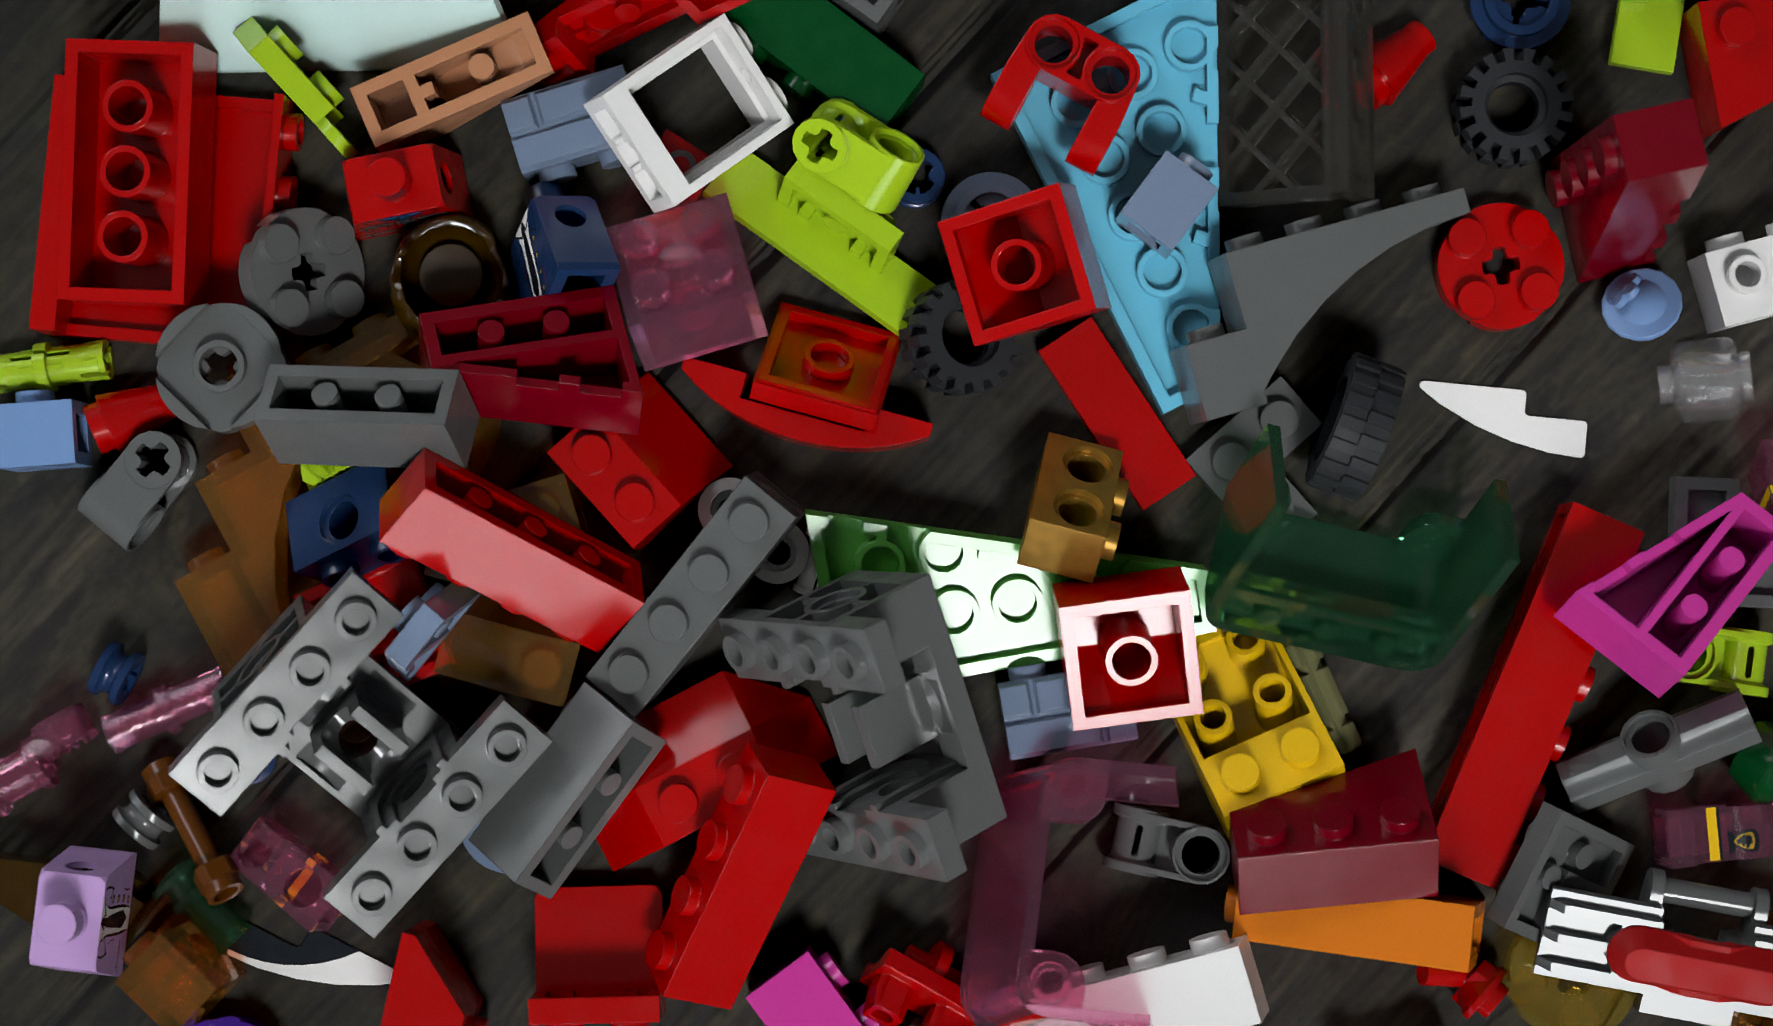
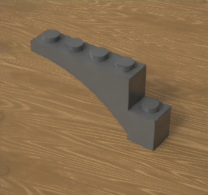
M1433 183L1401 193L1404 204L1383 210L1380 199H1375L1343 209L1344 221L1324 226L1321 215L1284 225L1286 237L1264 242L1262 232L1259 231L1225 241L1224 245L1227 253L1208 261L1228 334L1225 333L1223 322L1185 333L1188 345L1169 352L1190 426L1268 404L1264 391L1275 369L1296 335L1323 302L1356 271L1390 247L1425 229L1470 213L1464 188L1441 193L1439 183Z

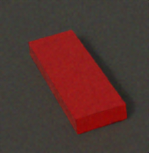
M1092 317L1038 351V356L1098 445L1123 451L1119 477L1130 480L1128 492L1141 511L1197 476Z

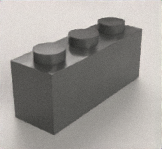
M269 364L253 420L276 460L281 464L407 468L425 447L466 469L480 414L459 370Z
M586 682L583 683L575 696L564 705L560 716L547 732L553 742L489 811L468 839L513 882L549 899L554 896L667 742L638 717L632 716L608 695Z

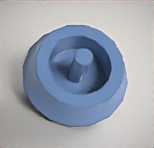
M1650 268L1632 269L1617 276L1607 286L1601 301L1602 316L1608 327L1620 337L1638 342L1651 341L1667 333L1678 321L1683 308L1682 293L1675 280L1662 271Z

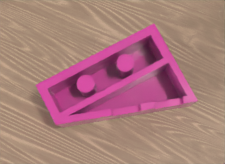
M1740 492L1680 528L1672 536L1649 550L1642 551L1627 560L1619 568L1577 590L1553 616L1652 694L1660 698L1686 675L1772 564L1773 515L1743 492Z

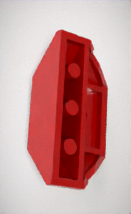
M723 670L642 712L637 717L667 742L596 837V840L614 872L700 829L706 821L711 820L723 794L725 776L730 767L737 764L747 742L816 759L819 765L838 755L836 746L811 697L757 680L738 678L737 674Z

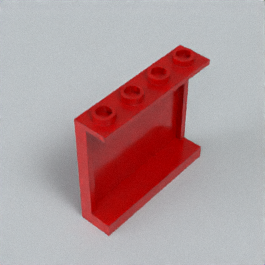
M54 74L29 329L50 336L96 340L107 339L108 341L158 345L162 333L171 321L189 308L83 304L56 299L64 75ZM274 93V100L216 95L208 304L210 305L232 303L249 308L241 291L238 274L239 258L244 244L252 242L255 233L262 227L257 225L266 216L280 210L297 208L298 180L296 176H291L293 151L300 152L302 149L305 124L303 114L297 113V105L284 94Z

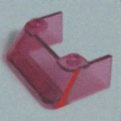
M1074 757L1012 772L996 779L1007 817L980 832L960 984V1001L969 1020L976 1026H1153L1150 1015L1084 1008L1085 979L1078 963L1068 955L1060 952L1035 949L1050 822L1064 824L1085 823L1099 814L1104 808L1106 800L1179 807L1180 788L1177 767Z

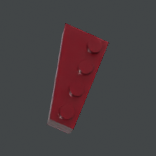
M1693 98L1612 115L1549 161L1551 170L1547 171L1545 175L1547 195L1553 208L1560 207L1577 283L1623 274L1632 269L1652 267L1656 259L1653 249L1662 248L1668 238L1663 225L1677 222L1681 215L1680 202L1690 199L1709 165Z

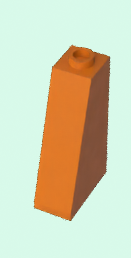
M1229 884L1225 898L1224 920L1225 922L1233 923L1232 938L1247 935L1249 942L1468 973L1480 960L1486 899L1438 893V896L1240 915L1235 884Z

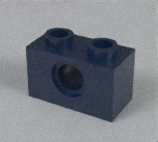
M357 466L286 502L294 572L321 581L323 585L332 588L351 567L363 576L385 564H395L406 560V558L395 554L387 545L379 542V500L406 468Z

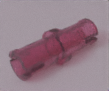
M220 664L208 672L171 688L166 683L152 689L153 696L110 715L101 716V726L111 748L115 749L116 754H119L124 749L167 730L172 735L185 730V722L213 710L212 690L227 675L225 669Z

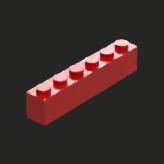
M1576 502L1558 505L1431 807L1439 837V866L1492 889H1496L1500 878L1504 879L1521 847L1515 841L1525 819L1532 821L1543 803L1546 786L1540 784L1549 760L1558 761L1569 741L1571 727L1565 725L1573 703L1574 701L1581 703L1586 698L1596 674V668L1590 666L1596 649L1553 615L1577 590L1592 581L1599 580L1642 551L1645 552V550L1639 548L1645 534L1644 531Z

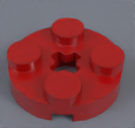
M1490 203L1470 210V213L1463 215L1447 230L1435 252L1433 277L1437 292L1441 300L1451 311L1454 310L1461 318L1469 321L1468 324L1480 330L1499 332L1519 328L1535 320L1557 300L1565 269L1560 241L1550 228L1546 217L1536 210H1527L1511 203ZM1493 250L1503 251L1505 259L1513 260L1515 270L1507 274V284H1497L1494 274H1484L1482 269L1483 263L1492 259Z

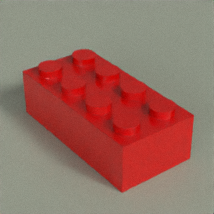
M66 38L56 299L83 304L191 308L208 303L217 53L194 42Z

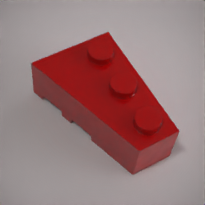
M1709 0L1698 2L1682 15L1679 35L1690 95L1694 99L1704 140L1773 102V0Z

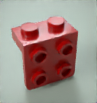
M654 884L560 886L551 899L537 893L534 900L536 992L528 999L529 1025L585 1026V1024H611V1026H650L651 1022H660L666 1013V997L662 996L644 960L647 942L651 934L655 930H659L664 919V896L661 888Z

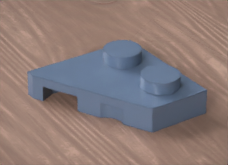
M437 581L422 598L416 596L402 610L404 616L393 627L399 634L384 651L388 666L407 682L411 681L481 593L469 587L457 586L454 583L445 587Z

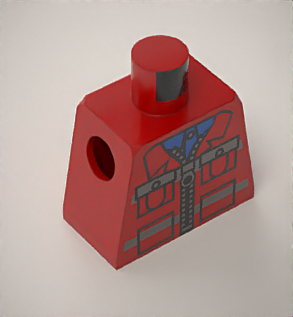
M428 143L342 161L344 183L357 242L411 231L420 223L441 214L459 213L475 218L463 157L460 154L434 143ZM442 173H444L447 190L442 180Z

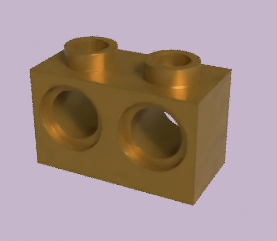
M1049 432L1035 478L1017 564L1093 583L1100 558L1112 561L1120 535L1122 523L1110 519L1111 515L1121 516L1130 482L1129 479L1119 477L1123 451Z

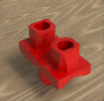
M939 940L935 943L928 953L913 944L908 946L904 954L890 948L876 964L870 962L865 966L859 982L869 987L863 1015L882 1026H897L902 1023L907 1009L924 1018L921 1026H975L984 1020L990 1003L962 988L966 974L950 966L955 948L944 940Z

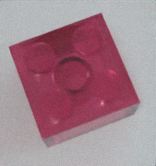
M727 193L606 228L621 269L616 282L627 326L645 372L769 336Z

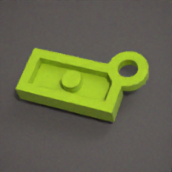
M253 17L247 19L233 32L234 36L346 159L354 158L358 151L335 126L344 117L336 108L344 100L343 96L319 70L309 78L295 62L304 54L278 25L267 33Z

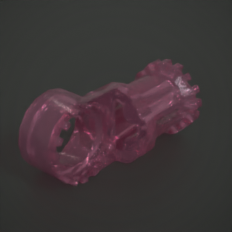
M82 702L69 706L39 722L30 729L31 735L19 742V749L0 760L1 817H4L13 810V803L43 787L51 790L58 786L60 780L58 770L53 762L55 757H62L64 752L66 754L70 753L73 747L76 749L81 747L80 739L86 744L90 741L89 736L91 739H94L100 734Z

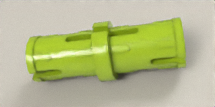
M107 339L67 346H52L50 342L35 343L31 350L0 354V394L32 389L54 390L57 392L59 386L85 381L111 380L114 378L115 373L111 346H109Z

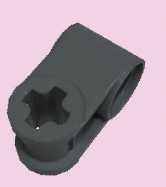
M148 431L137 435L130 441L127 448L109 470L87 490L77 510L127 552L133 551L154 532L168 508L194 479L199 467V456L196 447L189 439L180 434ZM157 449L168 450L164 457L166 463L170 465L168 472L156 471L160 465L159 459L154 456Z
M1120 802L1114 803L1113 812L1118 815L1111 852L1110 854L1103 855L1101 865L1142 876L1155 878L1161 876L1192 884L1205 885L1217 881L1226 872L1230 863V849L1226 840L1213 827L1203 823L1171 817L1169 813ZM1138 825H1141L1137 849L1132 854L1136 828ZM1196 836H1206L1212 839L1217 848L1214 863L1202 871L1191 870L1182 861L1184 844Z

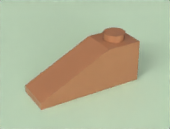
M527 11L350 88V91L375 148L380 152H386L424 144L443 136L501 103L500 101L511 98L555 72L531 16Z

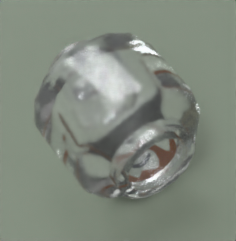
M1729 337L1678 342L1670 351V365L1657 366L1660 403H1674L1676 416L1683 423L1732 420L1742 413L1744 402L1754 401L1749 350L1739 351L1735 341Z

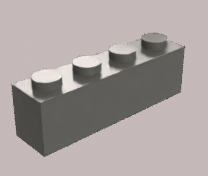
M759 471L745 476L585 677L635 718L653 704L718 623V617L726 613L761 567L804 516L805 509Z

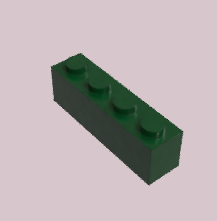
M751 0L725 13L730 23L733 22L740 26L748 36L753 47V54L751 56L758 67L766 60L781 71L785 76L781 79L780 83L807 105H811L815 98L821 103L830 99H845L854 103L859 109L886 126L893 128L924 88V73L828 0ZM839 115L835 120L841 122L845 117L844 115Z

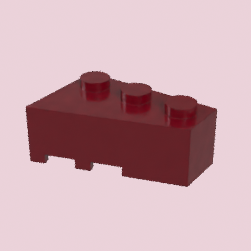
M614 285L419 314V347L422 369L459 370L480 417L639 435L643 391Z
M1416 748L1229 812L1232 872L1240 915L1438 896L1439 837Z

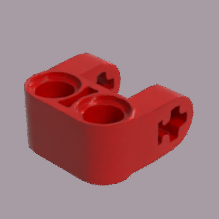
M1059 14L1045 15L1035 20L1008 59L982 108L980 116L1009 131L1036 81L1044 84L1091 110L1065 162L1094 176L1121 126L1140 80V67L1135 56L1121 45L1066 16ZM1046 36H1055L1061 38L1067 44L1070 55L1060 63H1049L1038 56L1035 44ZM1103 66L1114 67L1123 74L1126 87L1114 94L1101 92L1092 81V73Z

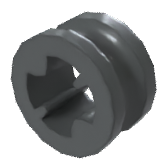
M136 787L128 793L129 804L125 807L117 805L112 810V816L130 837L144 847L155 850L161 844L159 835L163 831L172 832L176 826L164 806H155L150 795Z

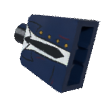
M543 181L529 187L525 192L527 210L511 246V260L518 299L614 285L621 269L596 201L589 196H564L561 185L553 181Z

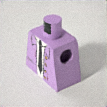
M72 845L42 868L38 881L29 953L30 965L62 971L115 977L122 976L136 866V852ZM83 868L93 869V870L83 871Z

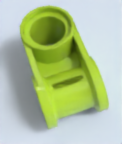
M830 99L823 102L814 111L812 117L805 119L797 127L792 139L793 152L798 162L807 170L815 172L842 189L861 206L881 214H890L895 211L925 157L923 149L908 135L886 126L859 109L854 103L845 99ZM839 115H844L845 118L841 122L835 120ZM829 132L833 135L831 140L827 137ZM822 149L825 153L821 157H817L815 154Z
M1722 627L1686 675L1677 683L1709 687L1708 690L1724 693L1739 688L1742 695L1768 698L1769 688L1763 685L1767 649L1768 646L1773 645V633Z

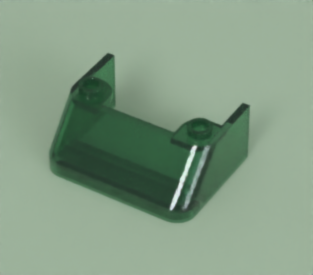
M1267 424L1225 490L1204 589L1205 613L1211 625L1232 633L1402 671H1420L1431 668L1446 657L1521 562L1507 482L1494 479L1465 519L1438 512L1425 513L1410 521L1396 539L1286 513L1291 504L1290 487L1285 477L1280 426Z

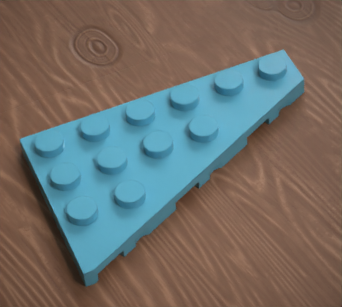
M1138 0L1086 26L1126 48L1135 56L1140 67V80L1121 126L1094 176L1065 162L1073 143L1091 112L1090 109L1036 81L1013 123L1044 186L1058 182L1076 186L1112 308L1107 310L1161 416L1184 405L1169 352L1188 345L1185 333L1220 323L1219 300L1208 265V261L1220 256L1218 191L1167 259L1163 258L1115 221L1121 210L1166 150L1177 158L1184 152L1200 161L1213 174L1209 182L1219 188L1217 148L1219 83L1217 70L1218 26L1216 0ZM1062 39L1036 51L1041 59L1049 63H1060L1070 55L1069 48ZM1103 66L1092 73V81L1101 92L1114 94L1126 87L1123 74L1114 67ZM1003 68L991 74L990 80L993 85H995Z

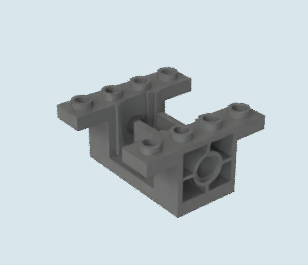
M351 567L315 607L303 596L299 595L212 690L214 718L168 767V775L219 816H222L277 754L289 759L362 819L367 842L327 884L322 892L323 898L367 934L375 938L553 741L547 732L502 694L496 698L465 733L375 658L370 652L404 615L397 605ZM356 720L370 731L371 734L361 742L351 743L340 738L339 732L345 723Z
M853 570L775 610L737 608L718 617L724 636L722 643L723 652L728 663L736 671L738 678L781 682L785 689H790L807 679L822 681L823 687H829L832 689L833 694H837L821 704L841 763L849 764L867 754L870 766L872 767L835 788L837 792L807 851V855L942 882H949L968 871L959 845L1005 819L1007 814L930 574Z

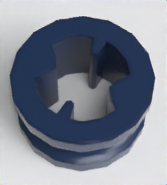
M923 149L925 157L922 164L930 170L926 182L931 189L922 194L919 187H916L914 194L906 191L899 202L905 208L919 209L927 207L937 199L944 186L945 171L943 164L935 154L927 149Z
M113 641L104 650L94 666L88 680L87 690L94 695H98L102 691L106 692L109 695V702L119 706L130 695L140 678L146 657L140 652L128 655L124 652V644Z

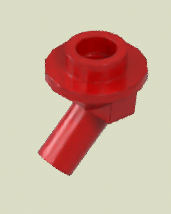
M1486 960L1482 961L1468 973L1417 966L1416 977L1420 985L1458 987L1452 999L1461 1007L1462 1016L1465 1019H1469L1475 1011L1486 1019L1510 990L1501 982L1508 970L1503 966L1494 967Z

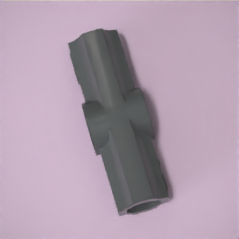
M1738 688L1673 715L1662 710L1652 709L1639 712L1629 718L1623 725L1620 736L1556 761L1555 765L1573 808L1577 814H1580L1643 788L1656 793L1676 791L1689 782L1693 777L1695 768L1762 742V739Z

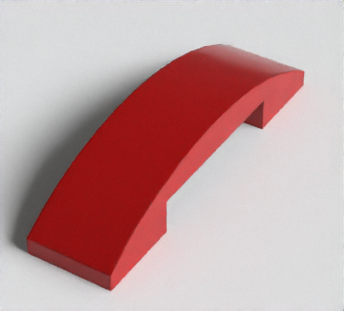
M566 0L535 24V28L555 73L530 87L536 91L592 74L595 69L596 56L686 13L697 25H701L751 0Z
M686 356L681 368L706 396L734 417L772 436L800 445L841 452L889 451L929 441L933 428V423L881 410L875 432L860 431L746 400L745 395L750 378L745 372Z

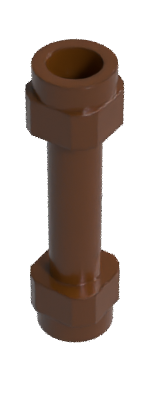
M166 756L149 764L142 771L141 775L147 785L146 790L155 806L165 805L197 867L194 870L193 880L201 895L206 898L209 905L224 903L234 898L244 888V884L239 877V870L231 855H220L188 794L189 791L168 775V767L177 757Z

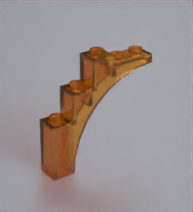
M382 312L355 325L351 329L354 335L352 339L333 349L329 343L318 345L301 354L295 359L297 365L385 367L419 344V341L399 321L396 315L388 318L385 312ZM235 362L227 367L230 376L223 380L230 382L236 375L233 368ZM257 425L240 430L251 451L250 453L244 455L242 449H236L220 456L207 465L210 475L195 482L198 491L231 551L225 554L222 547H217L197 556L187 563L191 573L174 582L225 676L291 605L288 592L289 529L285 503L296 498L303 482L300 464L278 463Z

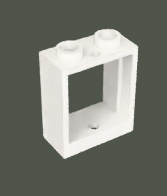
M725 13L701 24L583 104L653 213L675 207L794 124L786 111L788 103L783 91L775 81L763 75L751 56L753 54V47L748 36L740 26L733 22L730 23ZM701 48L751 127L682 174L631 94Z

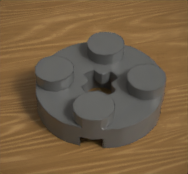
M308 207L280 210L266 216L257 225L262 227L255 233L252 242L244 244L239 258L238 269L243 297L249 308L277 327L276 330L279 333L296 337L326 334L337 329L347 318L356 316L362 310L365 280L364 261L360 247L355 239L353 226L343 217L331 216L323 210ZM301 255L311 264L313 271L310 285L305 288L303 281L294 280L292 276V268L301 265Z
M206 303L185 310L166 327L157 345L155 356L159 358L157 364L158 378L155 379L163 402L179 419L200 429L231 434L256 425L253 417L269 364L291 365V362L286 355L285 345L280 334L263 316L243 305L232 303L210 305ZM216 352L226 357L233 352L236 356L237 361L233 366L236 375L230 382L220 379L212 384L207 378L213 370L207 360L213 353Z

